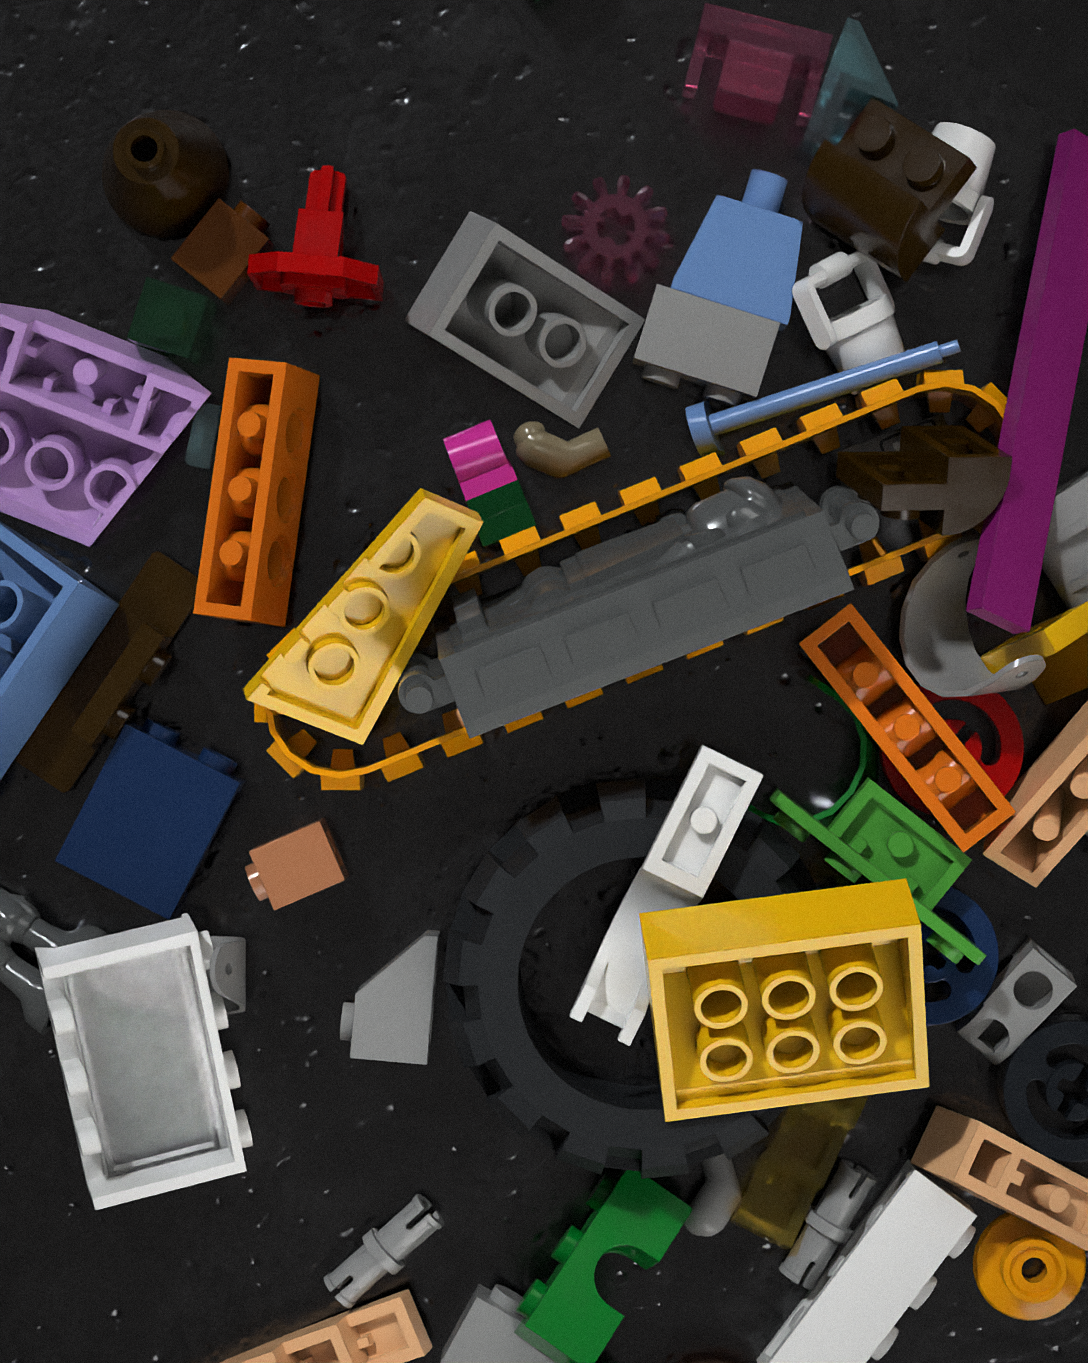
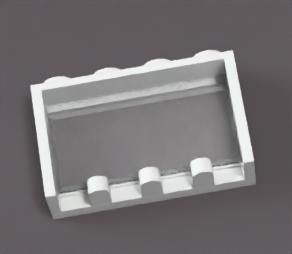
M188 913L181 914V918L61 947H34L85 1180L95 1210L247 1171L242 1149L253 1146L251 1131L245 1110L234 1111L230 1092L232 1089L241 1087L239 1072L233 1051L222 1052L218 1030L228 1028L226 1009L222 996L216 991L210 992L206 970L210 969L211 956L214 950L208 931L198 932Z

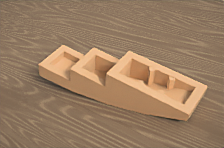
M409 1289L299 1329L220 1363H405L425 1356L433 1346Z

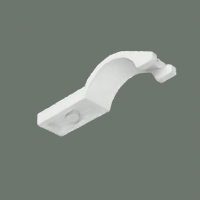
M703 744L701 745L643 865L626 892L606 932L569 1017L582 1022L586 1012L592 1013L620 1027L621 1031L617 1037L618 1041L629 1046L631 1045L649 1005L639 913L698 905L703 899L764 776L762 773Z

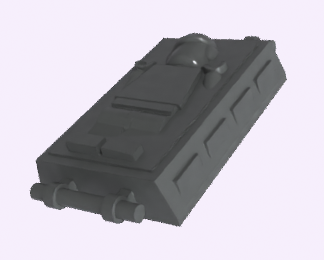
M750 476L731 478L724 482V491L694 503L687 512L682 509H669L656 516V521L653 524L647 522L638 530L575 552V556L560 561V567H538L529 573L520 585L479 600L474 588L451 597L454 610L448 612L445 616L433 620L438 654L430 656L424 651L414 650L399 678L398 695L400 703L409 712L423 714L455 701L468 736L473 738L854 590L840 552L873 539L878 532L879 516L872 506L859 500L857 495L845 486H833L827 489L821 496L818 506L791 481L779 486L769 487L766 483Z

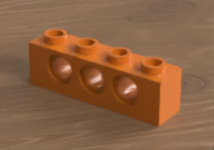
M229 357L193 614L285 628L320 375L285 362Z
M852 603L848 604L799 643L803 651L963 853L1016 813L1007 799Z

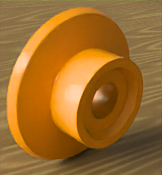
M1006 1212L994 1219L980 1235L973 1255V1273L980 1293L994 1309L1018 1320H1041L1059 1313L1075 1299L1085 1278L1086 1255L1085 1250ZM1030 1258L1041 1259L1042 1268L1038 1274L1031 1277L1022 1274V1266L1026 1260Z

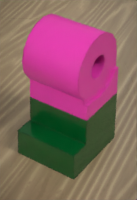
M490 419L443 438L468 508L478 512L484 522L478 532L484 549L500 543L499 540L533 526L537 528L510 460L506 459Z

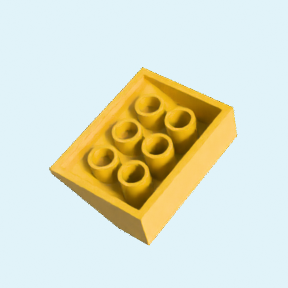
M906 878L639 913L665 1122L930 1087L921 923Z

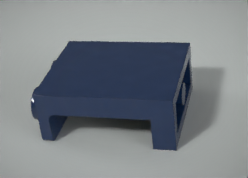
M147 717L143 726L135 722L124 725L55 861L170 920L178 914L189 893L186 891L234 797L241 791L246 780L234 774L238 763L207 747H203L200 755H197L177 744L181 736L179 732Z

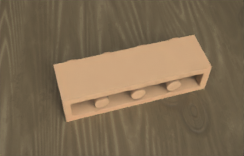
M1088 701L1006 794L1005 798L1016 813L986 835L982 855L1035 888L1088 831Z

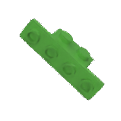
M867 777L828 827L778 788L770 796L771 802L780 809L773 820L802 843L812 834L829 847L831 851L824 860L854 884L862 874L872 882L906 878L919 919L933 930L926 940L948 959L958 964L965 955L978 966L987 955L977 945L932 911L972 859L869 777Z

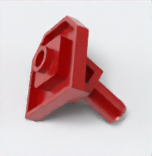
M323 165L321 170H314L310 173L305 209H298L293 251L249 254L247 274L256 290L294 295L295 304L318 308L332 307L333 298L383 301L384 280L379 265L343 257L345 242L343 207L347 179L344 173L335 171L334 166Z

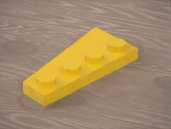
M420 488L243 688L246 700L363 745L484 523L479 513Z

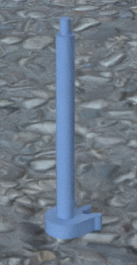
M957 339L941 345L934 341L713 414L710 401H703L685 408L690 433L701 456L716 452L719 457L726 453L718 435L944 363L943 357L959 353L961 349Z

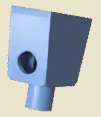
M752 169L742 202L717 195L673 278L671 288L779 322L778 330L783 332L788 325L791 315L792 288L796 279L803 228L802 221L778 213L788 180L771 172Z

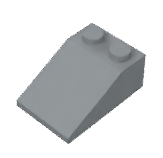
M470 211L404 321L562 419L580 428L645 322V319L496 222Z

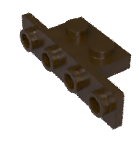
M155 551L151 554L118 603L120 604L17 755L16 761L60 792L66 793L73 788L106 737L109 736L116 740L124 725L129 723L133 717L136 708L129 703L143 682L151 687L171 660L172 655L165 650L194 608L198 581L196 575L162 552Z

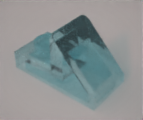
M849 17L846 19L798 150L815 155L825 139L835 144L839 143L847 131L854 112L853 108L843 105L845 99L866 106L873 97L894 111L898 105L897 99L860 21Z

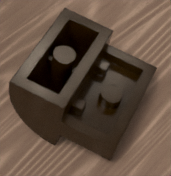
M872 97L836 146L826 139L820 145L811 161L804 180L802 204L805 213L813 222L907 282L945 232L938 219L977 167L970 157Z
M963 425L901 426L899 451L838 452L836 477L857 492L859 499L869 501L877 507L882 516L898 520L918 518L941 536H947L973 528L992 513L1001 501L1008 486L1012 456Z

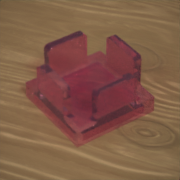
M705 3L682 97L695 99L704 60L707 57L719 60L722 63V71L713 102L715 112L771 125L775 120L778 105L783 100L788 79L803 81L804 86L794 125L807 128L812 116L833 35Z

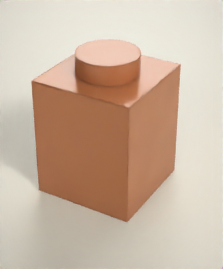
M325 818L253 848L249 851L253 863L245 866L247 877L259 901L269 898L274 910L340 883L350 876Z

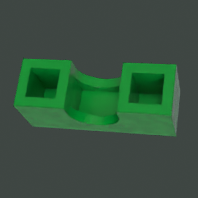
M622 1170L616 1177L606 1172L585 1202L587 1206L593 1209L588 1220L581 1230L573 1225L569 1227L550 1256L559 1263L546 1284L538 1278L532 1283L515 1310L524 1318L514 1333L556 1363H595L625 1317L605 1303L597 1292L594 1272L601 1256L609 1253L621 1254L647 1270L660 1262L693 1210L692 1207L652 1179H641L640 1171Z

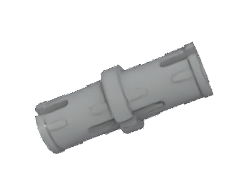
M841 1159L839 1162V1167L816 1206H808L803 1215L807 1223L785 1261L779 1266L780 1272L796 1284H799L801 1279L804 1280L802 1283L803 1287L810 1290L816 1288L819 1277L839 1243L845 1244L850 1239L853 1231L849 1226L870 1189L877 1182V1178L859 1165L855 1169L852 1168L854 1164L846 1159Z
M416 1194L412 1201L380 1230L377 1228L369 1230L362 1237L364 1244L334 1271L324 1276V1283L330 1292L336 1288H341L353 1277V1281L335 1296L337 1301L346 1308L351 1309L356 1304V1301L388 1272L393 1275L397 1274L406 1265L404 1258L437 1229H441L444 1226V1220L438 1211H435L433 1214L428 1213L416 1225L414 1224L419 1217L433 1206L430 1201L421 1194Z

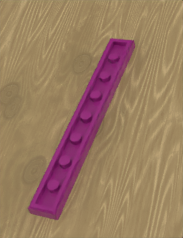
M1076 129L1058 135L998 443L999 449L1012 456L1010 479L1001 501L992 513L983 520L966 607L967 612L1012 634L1029 632L1088 324V136Z

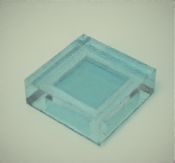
M204 403L194 415L185 457L188 466L213 472L222 406Z

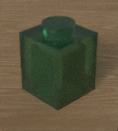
M146 277L127 339L140 347L198 366L217 305L207 296Z

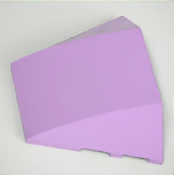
M0 303V512L90 547L212 393L166 356L49 310Z

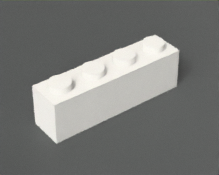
M908 1159L853 1231L848 1242L843 1244L822 1272L817 1281L816 1288L814 1290L809 1289L757 1358V1363H866L870 1357L876 1361L881 1359L894 1343L899 1333V1329L894 1325L910 1306L914 1310L918 1309L932 1293L937 1283V1278L933 1274L947 1255L955 1259L970 1243L976 1231V1228L971 1225L977 1217L968 1203L924 1170L910 1164Z

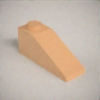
M936 1105L910 1164L1088 1251L1087 1178L978 1120Z

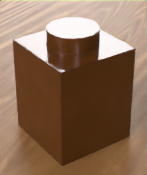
M218 198L171 259L228 306L250 279L247 274L249 254L272 252L275 248L271 240L264 235L270 224L243 201L240 200L236 207L232 209Z

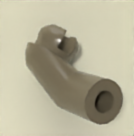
M529 421L520 425L513 437L517 447L516 455L525 466L555 478L566 477L611 456L598 427L569 441H565L553 434L547 433L542 423Z

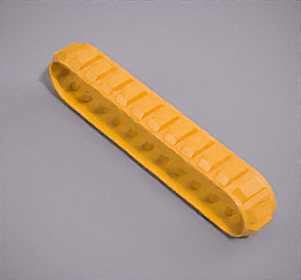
M923 370L917 374L916 386L905 391L902 389L897 378L862 391L855 396L857 411L843 416L838 405L833 403L801 416L795 421L799 432L796 436L782 440L775 427L740 441L736 445L740 458L722 465L716 452L679 466L677 471L681 483L661 490L656 477L619 491L618 495L622 507L601 515L595 501L559 516L564 531L542 540L535 526L499 540L504 555L481 564L475 550L467 553L448 589L456 586L459 593H463L474 588L477 595H481L483 593L479 576L512 562H516L525 577L538 567H542L539 551L575 537L582 550L599 544L601 539L598 527L632 513L635 514L642 526L647 522L653 524L656 521V516L660 514L659 502L694 489L700 500L706 499L720 492L717 478L753 464L762 479L779 473L781 470L777 454L810 440H813L823 455L840 448L837 429L871 415L880 429L884 430L900 423L897 405L908 400L926 397L929 413H949L952 400L961 402L971 409L965 420L978 433L988 427L994 436L995 444L998 448L1007 397L992 382L981 389L973 385L964 384L963 370ZM918 519L921 539L890 552L886 551L878 537L859 544L862 563L848 568L849 576L856 574L863 587L872 585L905 571L901 555L915 550L921 562H927L949 543L961 538L962 533L941 536ZM983 521L973 527L980 534ZM844 594L805 608L803 611H808L844 596ZM779 618L743 633L744 635L752 634L784 621V618ZM293 628L266 656L270 658L296 628ZM723 641L717 642L684 655L687 660L718 648L724 645ZM661 664L627 677L625 681L627 684H630L664 670ZM602 688L565 701L567 708H571L604 693ZM254 703V722L268 723L270 734L275 740L266 751L292 778L299 776L304 770L320 775L321 790H362L365 783V774L380 768L387 782H390L424 768L426 763L421 751L441 744L447 758L485 742L483 734L469 738L457 708L442 714L445 734L410 747L401 732L395 733L382 739L386 758L360 766L355 764L353 749H333L330 765L321 763L309 755L317 741L305 729L292 736L286 728L284 714ZM542 711L504 726L507 733L542 720L544 716Z

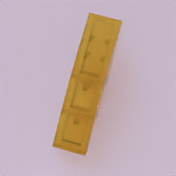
M869 1095L787 1106L782 1111L742 1193L741 1201L734 1211L730 1222L785 1250L792 1248L817 1190L824 1187L848 1131L856 1126Z

